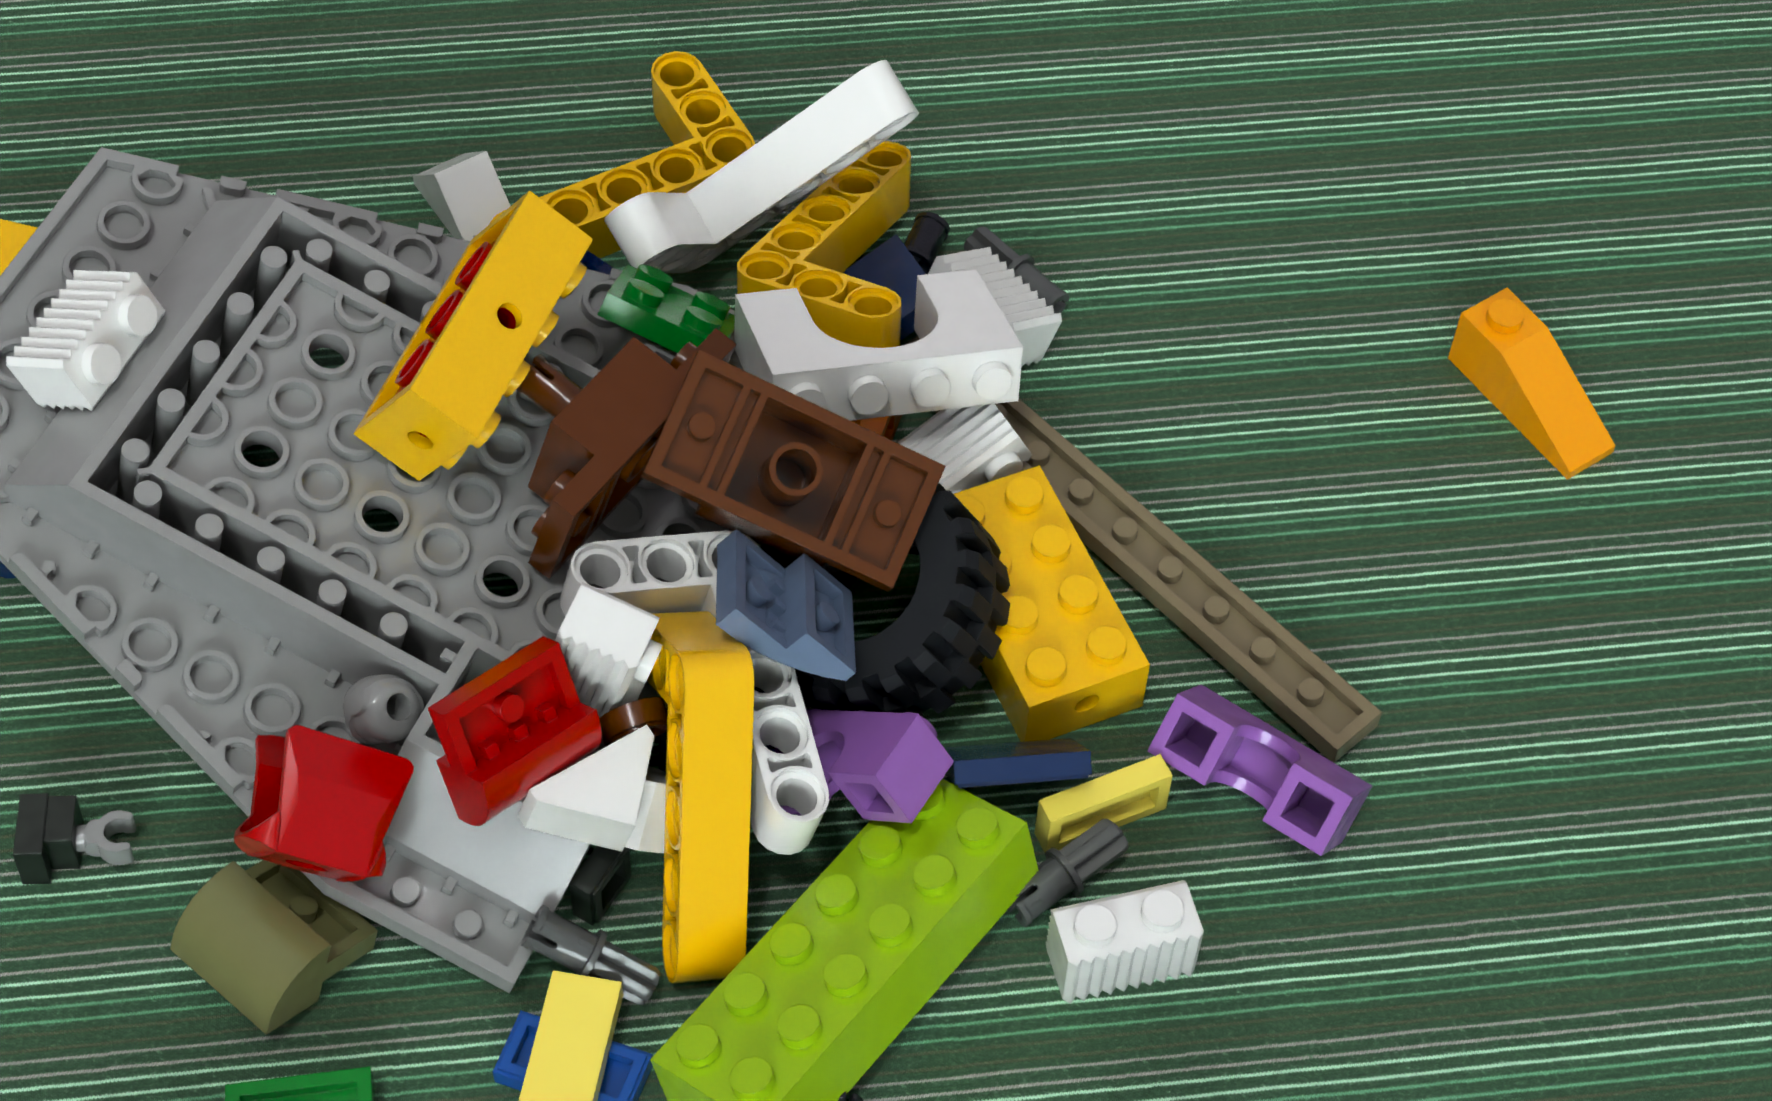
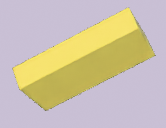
M1159 754L1040 799L1034 834L1045 853L1051 847L1057 850L1062 849L1102 819H1109L1120 827L1162 811L1167 806L1173 775L1162 755Z
M552 971L519 1101L598 1100L624 995L622 982Z

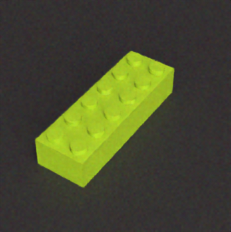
M943 778L912 823L870 820L650 1059L667 1101H838L840 1096L845 1091L847 1094L1015 902L1019 897L1016 895L1021 892L1025 885L1039 871L1027 822L962 788H958Z

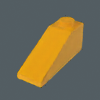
M1508 287L1461 312L1448 359L1567 480L1614 452L1616 447L1614 441L1550 330Z

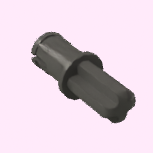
M984 226L975 229L972 235L966 239L964 243L965 251L991 247L992 255L998 254L1000 262L1006 261L1007 269L1014 268L1015 277L1022 276L1023 284L1029 283L1030 290L1037 291L1038 299L1045 298L1046 306L1053 305L1054 314L1062 313L1067 306L1065 302L1069 301L1070 298L1069 294L1059 288L1054 282L1052 283L1034 266L1035 261L1029 254L1019 256Z
M1102 819L1062 849L1057 850L1051 847L1045 852L1046 860L1038 865L1039 871L1031 878L1021 892L1016 895L1019 897L1008 910L1012 912L1017 908L1019 913L1015 915V918L1022 926L1027 927L1033 922L1032 920L1069 893L1075 896L1081 894L1084 891V882L1127 851L1129 845L1122 830L1109 819Z
M545 905L538 909L535 914L537 920H531L523 936L521 946L542 954L574 971L575 974L622 982L623 998L637 1005H643L651 998L661 975L657 967L606 941L607 932L603 930L593 934L550 911Z

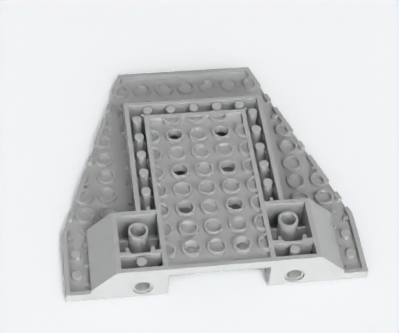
M101 147L0 275V561L248 817L251 815L256 771L255 739L257 735L285 737L287 729L294 725H301L409 759L414 766V772L383 839L386 852V868L383 876L368 877L354 882H338L335 879L301 872L325 896L510 994L533 952L532 949H526L521 946L523 936L531 920H537L535 914L542 905L555 912L569 887V883L575 876L592 844L525 828L517 817L525 798L481 826H473L460 820L436 762L437 759L445 755L428 707L542 636L555 641L565 619L560 607V596L573 555L550 579L528 563L537 541V537L531 531L540 516L549 507L539 495L528 488V484L550 423L554 417L524 393H520L517 390L507 398L502 396L494 410L501 415V420L489 439L478 449L470 444L458 462L449 470L440 466L420 481L353 434L470 241L443 235L444 228L420 222L418 229L377 220L378 212L277 189L275 196L246 189L247 181L222 175L220 182L178 173L179 165ZM612 268L610 274H605L587 269L582 280L571 294L565 299L560 297L552 311L559 315V319L551 333L538 347L531 346L524 360L535 367L532 363L533 359L541 354L551 365L583 389L633 337L637 338L669 364L677 353L598 316L597 314L607 292L623 270ZM73 270L137 272L165 309V314L155 329L150 333L93 411L84 408L82 411L77 407L72 410L67 406L64 410L58 406L53 409L48 405L43 408L38 405L6 366V356H14V346H21V337H29V327H36V317H44V308H51V298H59V289H66V279L73 280ZM672 283V286L695 296L696 292H699L689 286ZM730 309L729 313L735 315V311ZM733 332V334H732V336H731V338H730L733 342H734V332ZM319 348H330L340 353L345 363L337 368H324L311 359L310 353ZM734 349L729 364L744 370ZM252 445H265L273 449L280 460L274 465L259 467L249 463L244 458L242 452ZM643 479L581 546L595 541L731 530L695 514L698 503ZM372 509H384L391 512L397 518L399 526L389 532L376 531L365 523L363 515ZM491 573L506 574L516 582L518 592L508 597L497 596L486 588L483 578ZM656 578L660 581L667 582L666 580H663L661 578ZM588 583L589 585L594 586L596 588H603L599 585ZM372 674H391L407 680L416 688L423 699L424 710L407 738L390 744L368 745L359 742L352 736L345 724L343 703L346 692L357 680ZM646 681L638 700L661 697L649 682ZM603 738L601 739L600 747L592 754L606 747Z

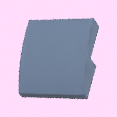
M737 529L717 545L716 625L754 651L803 672L847 681L856 673L852 592L805 553L787 568L782 567Z

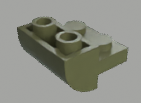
M262 860L249 869L244 870L235 861H232L207 881L187 905L175 927L170 950L267 1035L319 1001L322 984L325 980L373 950L378 930L354 910L325 896L299 870Z

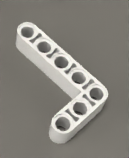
M878 61L854 74L687 193L647 192L637 195L611 211L605 217L604 222L631 266L638 269L641 264L649 265L665 273L690 272L721 255L903 129L918 116L919 112L888 61Z
M724 530L617 539L584 544L575 551L571 559L561 592L560 607L564 616L566 617L583 582L599 585L603 588L597 589L649 613L708 611L716 618L717 545L733 531ZM745 535L748 539H750L754 544L758 546V544L753 539H751L748 535ZM656 578H661L663 580H666L667 582L660 581ZM746 646L753 663L754 686L765 692L760 693L754 690L750 821L758 842L767 850L777 854L791 855L801 852L809 845L829 803V790L795 668L774 661ZM764 745H771L773 747H776L784 754L770 751ZM780 805L794 808L801 816L787 813Z

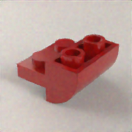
M544 636L428 707L445 752L444 756L436 760L458 818L473 826L485 824L525 798L532 787L595 752L600 747L602 739L601 724L597 710L580 702L559 642Z

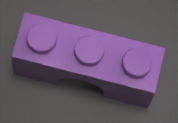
M1202 684L1177 693L1147 750L1154 756L1161 754L1167 764L1204 786L1211 782L1222 783L1251 796L1267 810L1262 820L1263 822L1320 856L1342 843L1373 787L1371 784Z
M806 709L828 786L829 800L840 789L864 820L912 823L954 762L937 739V732L933 725L920 716L919 713ZM775 747V753L784 754L782 751ZM780 805L787 813L801 815L794 808Z

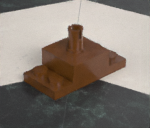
M715 328L698 347L692 342H688L669 364L637 338L633 337L583 389L551 365L543 355L539 354L533 359L532 363L535 367L530 364L531 367L527 376L516 390L524 393L551 414L554 419L550 423L528 484V488L539 495L543 502L549 506L531 531L537 537L528 562L531 566L550 579L644 479L640 477L696 353L700 349L729 363L737 345L735 342Z
M699 349L640 477L698 503L695 514L731 531L737 529L741 533L748 535L755 542L793 560H796L805 553L820 566L827 563L888 592L893 589L946 466Z

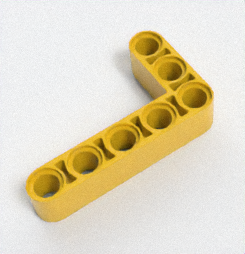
M673 51L661 55L652 64L653 111L656 119L674 144L673 146L539 197L593 238L580 261L583 265L621 250L604 222L605 217L616 207L637 195L647 192L687 193L755 145L751 133L702 63L694 55ZM504 210V211H502L501 213L497 214V215L492 219V221L490 222V224H491L496 218H498L503 212H505L506 210Z
M884 141L820 185L737 262V294L797 288L815 325L830 337L862 347L887 348L900 346L901 297L887 287L844 274L843 272L899 220L910 207V150L899 143Z
M708 611L651 613L660 617L651 640L663 646L647 681L668 704L662 917L663 963L666 976L672 984L725 979L746 956L754 716L753 663L747 647L716 625V618Z

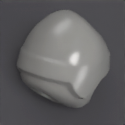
M368 675L357 680L344 696L345 724L352 736L361 743L375 745L398 742L407 738L423 712V699L410 682L397 675Z

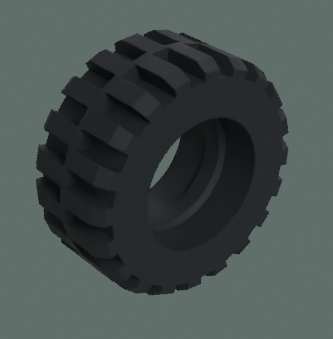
M940 483L937 485L908 553L919 555L920 575L915 593L904 612L880 633L864 640L855 641L856 673L847 681L821 677L795 669L803 700L812 708L838 711L919 713L922 717V712L932 708L939 714L955 704L956 701L952 695L963 685L971 689L982 677L983 674L978 670V667L984 658L987 657L992 660L995 657L1002 642L995 634L997 626H1005L1007 624L1010 602L1001 594L1007 592L1010 586L1007 567L999 560L1001 551L993 537L951 491H946ZM768 547L764 549L765 553L784 568H787L795 561ZM827 563L821 566L848 589L857 579V577Z

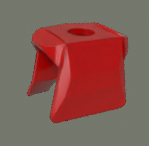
M301 725L291 726L287 729L285 737L257 735L255 739L256 771L251 815L236 829L234 834L235 844L247 856L257 857L288 868L335 879L338 882H354L368 877L383 876L386 868V852L383 839L414 772L412 762L407 758Z

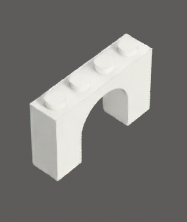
M977 269L917 275L914 330L920 340L902 346L887 348L856 346L836 340L825 334L815 325L797 288L735 294L734 342L737 344L735 352L744 371L850 421L1015 402L1019 399L1023 346Z

